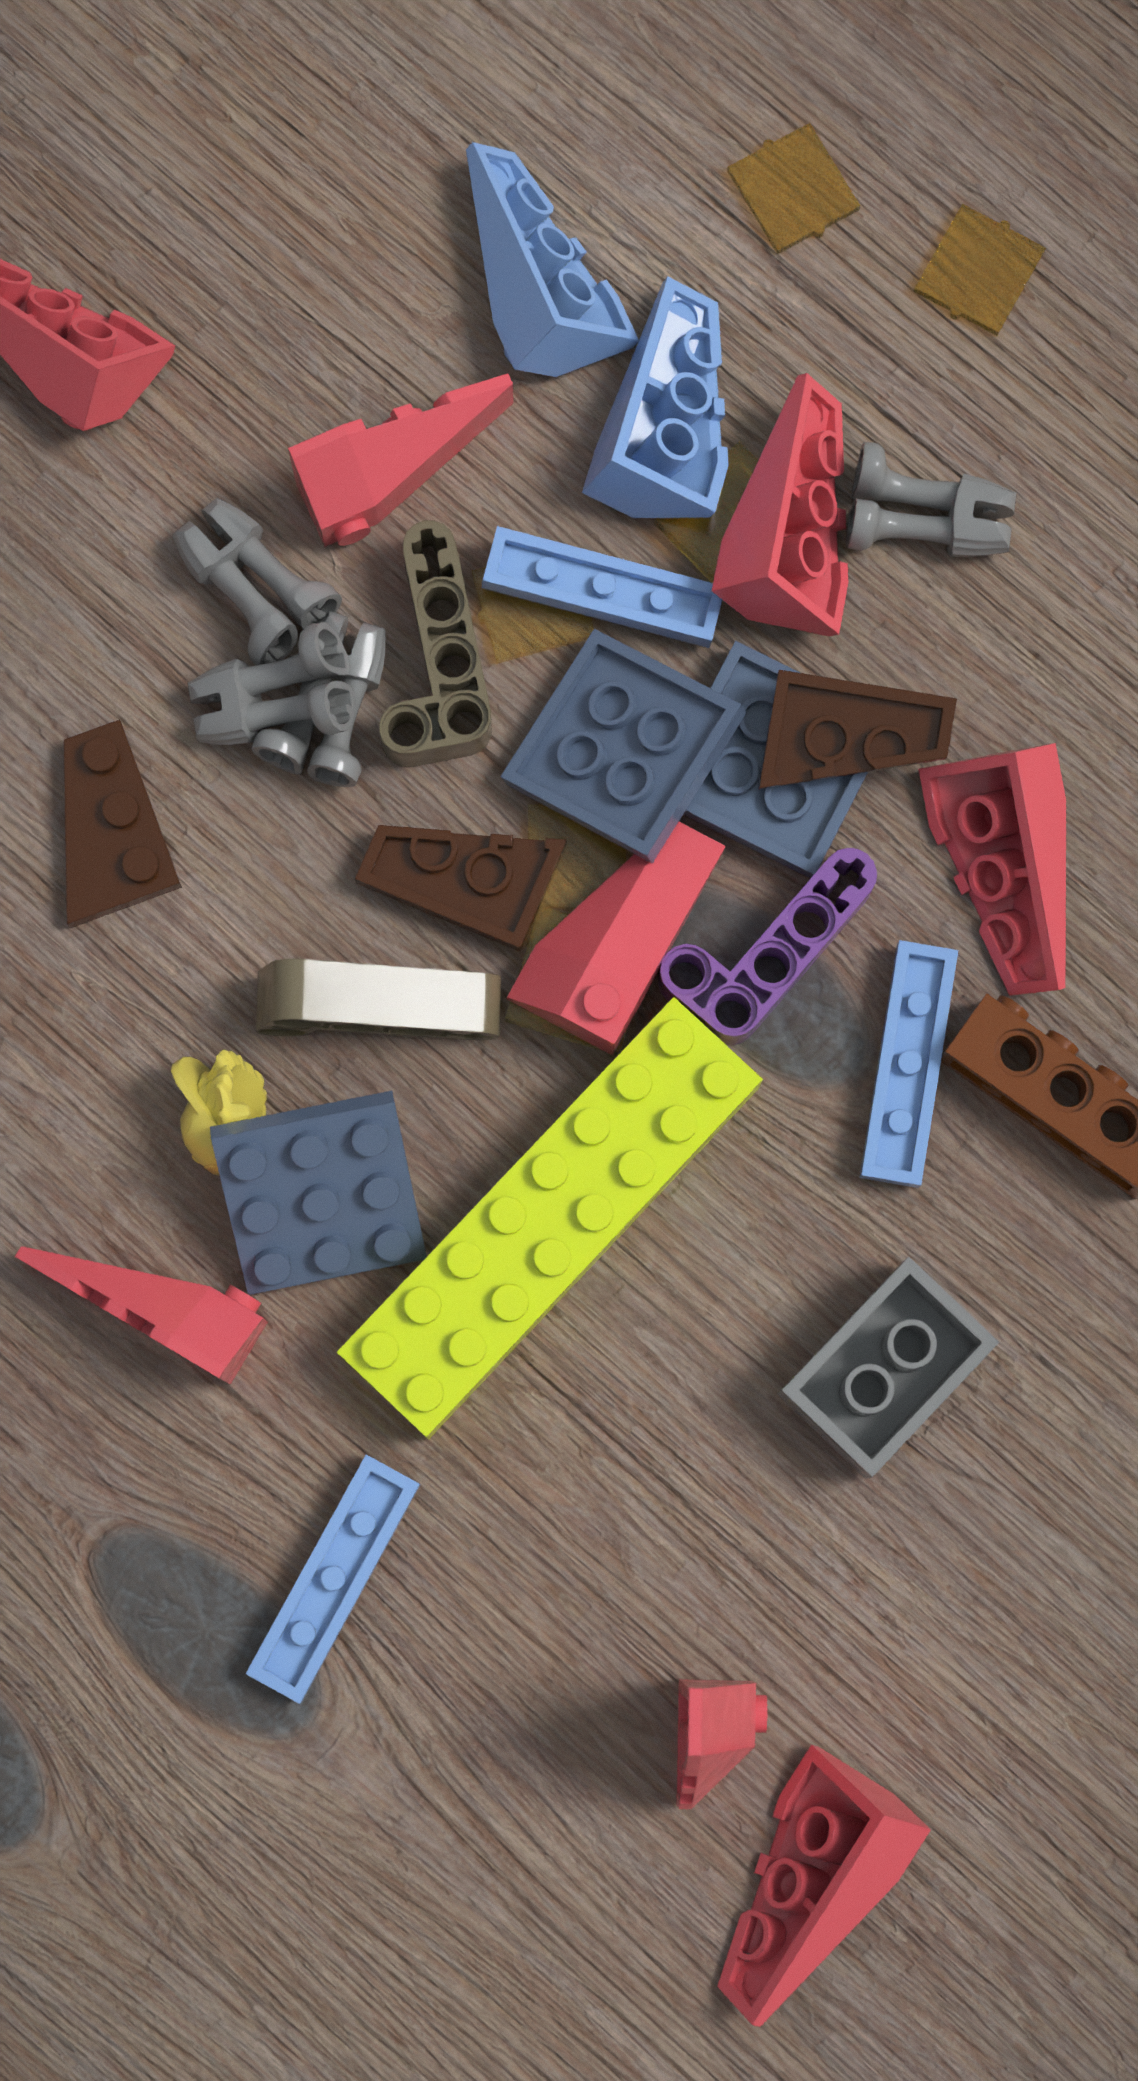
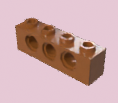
M986 994L942 1054L941 1062L1126 1194L1137 1199L1138 1099L1125 1091L1129 1086L1128 1083L1116 1072L1103 1065H1098L1094 1069L1076 1056L1079 1049L1063 1035L1053 1030H1049L1045 1035L1028 1023L1026 1020L1029 1017V1013L1012 999L1000 995L996 1000L989 994ZM1017 1043L1023 1046L1030 1058L1028 1069L1025 1071H1013L1007 1068L1002 1062L1000 1055L1002 1045ZM1067 1078L1076 1085L1079 1092L1077 1105L1066 1107L1058 1104L1053 1099L1050 1092V1085L1053 1079ZM1104 1113H1117L1125 1119L1128 1125V1136L1124 1142L1111 1141L1103 1134L1100 1120Z

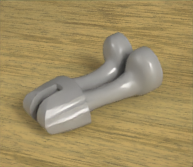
M863 442L852 488L851 499L854 501L848 517L846 548L863 551L870 548L873 542L877 540L904 538L947 544L949 557H978L1007 553L1010 548L1012 528L1001 522L974 518V516L990 519H1003L1013 516L1017 493L983 478L963 474L959 482L907 477L889 469L886 463L885 450L881 445L873 442ZM876 502H898L948 511V516H926L893 512L880 508Z
M218 497L202 509V514L217 536L226 543L224 548L219 551L212 541L190 521L186 522L172 534L181 558L197 582L217 586L237 605L247 619L251 631L248 641V655L255 665L283 660L295 646L298 633L296 626L280 610L271 605L240 571L244 565L254 571L280 597L290 615L303 629L310 624L319 623L328 611L336 613L341 605L342 597L332 585L320 581H306L293 574L260 541L263 532L262 527L247 514Z
M328 611L320 622L328 623L337 632L344 644L348 617ZM366 622L362 624L351 649V654L348 655L350 672L347 675L336 678L302 682L299 691L300 695L309 692L313 686L332 681H342L350 685L355 694L356 706L352 726L347 731L334 735L324 734L320 745L314 750L308 766L309 776L315 781L327 785L353 787L356 785L362 771L360 762L350 752L352 731L365 693L378 689L385 658V629ZM311 720L286 723L281 730H261L254 738L251 748L252 752L260 759L279 769L297 775L301 774L315 724Z
M325 622L310 624L300 634L299 653L290 658L256 666H248L245 662L234 659L220 664L188 682L190 703L211 704L221 702L222 704L220 711L204 714L193 719L196 740L202 743L217 745L250 743L265 728L290 722L310 720L313 721L319 731L326 735L347 731L354 721L356 701L353 689L345 682L332 681L313 686L307 693L269 701H262L261 698L262 693L310 680L331 679L347 675L350 672L349 658L337 632Z

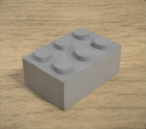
M908 1257L789 1380L777 1395L855 1470L867 1479L873 1477L998 1345L999 1341L916 1262Z

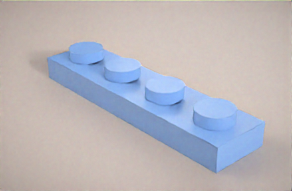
M500 526L496 528L481 587L709 648L711 645L722 599L712 592L713 583Z
M899 940L897 943L859 1178L919 1188L922 1184L959 950Z
M365 1455L248 1668L246 1675L299 1704L302 1703L421 1484Z

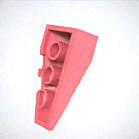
M0 259V355L39 402L60 415L62 421L67 425L85 431L121 419L171 359L175 345L133 317L122 312L113 310L109 318L82 307L83 295L65 288L62 292H58L52 289L39 288L31 284L32 275L29 271Z
M507 373L446 392L434 402L432 409L423 412L420 408H413L410 403L394 408L390 413L391 417L381 425L366 429L362 419H358L289 447L288 451L296 486L324 546L327 547L336 542L340 546H346L365 538L371 532L370 527L379 524L513 404V383L509 374Z
M808 373L797 376L722 538L712 592L747 620L830 637L839 635L848 588V563L838 562L837 531L846 529V510L837 508L835 477L840 476L844 472L842 403Z
M1056 743L918 769L929 828L937 845L945 844L959 874L953 878L961 895L968 893L982 921L979 933L1009 996L1064 989L1066 972V797Z
M678 822L653 863L634 854L535 945L509 992L507 1000L613 1056L654 981L664 956L673 946L726 846Z
M23 1246L20 1247L15 1255L19 1260L230 1385L268 1323L267 1320L256 1314L261 1302L232 1285L228 1287L225 1294H222L211 1286Z
M679 1679L676 1793L678 1809H692L755 1747V1733H766L767 1695H756L755 1682Z
M815 1745L809 1747L779 1795L772 1817L778 1818L780 1821L769 1855L760 1853L754 1873L762 1877L751 1910L740 1915L717 1985L752 2025L761 2027L897 1884L931 1831L895 1794Z

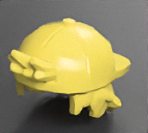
M222 1050L216 1055V1061L211 1070L198 1059L192 1057H182L175 1061L171 1067L175 1083L189 1101L180 1118L183 1142L192 1154L193 1160L217 1176L220 1175L211 1141L210 1127L266 1116L265 1103L267 1092L263 1089L264 1078L262 1074L254 1070L251 1064L245 1062L241 1055H236L233 1051Z

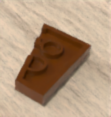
M778 670L758 790L945 760L948 757L957 698Z
M120 719L64 739L67 925L69 928L182 888Z
M378 825L357 872L355 882L365 888L521 952L565 850L567 839L545 838V840L513 838V835L490 834V836L451 833V830Z

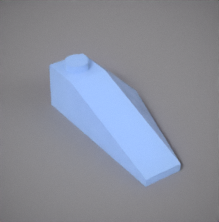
M472 142L466 149L492 319L504 346V354L514 370L558 377L632 349L639 342V339L619 296L607 280L600 281L597 284L580 261L587 252L576 237L569 239L554 225L549 218L554 206L516 153Z
M670 277L663 281L597 442L583 486V494L631 518H710L715 513L729 466L728 448L723 447L721 442L720 421L725 417L724 398H719L717 368L722 364L718 302Z

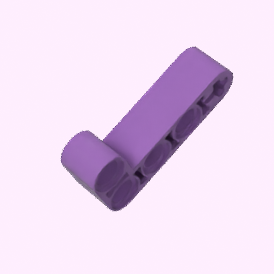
M845 848L837 850L824 862L731 971L704 949L696 945L682 944L675 946L666 953L661 962L658 984L662 995L668 1002L675 997L724 1044L736 1045L743 1043L757 1030L866 903L877 878L874 861L867 853L859 849ZM850 870L856 872L859 876L856 885L848 886L838 897L835 905H833L827 897L833 891L839 874L844 876ZM802 912H813L822 919L825 932L814 938L804 937L795 929L793 918ZM765 956L776 957L785 965L786 977L776 983L765 982L756 974L754 963ZM682 962L691 963L701 971L703 980L695 988L681 989L671 981L669 971L676 964ZM736 1001L746 1009L748 1021L741 1027L727 1028L718 1021L715 1009L722 1002Z

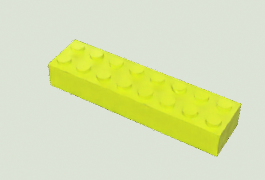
M673 997L347 1340L337 1353L429 1440L756 1093L763 1079Z

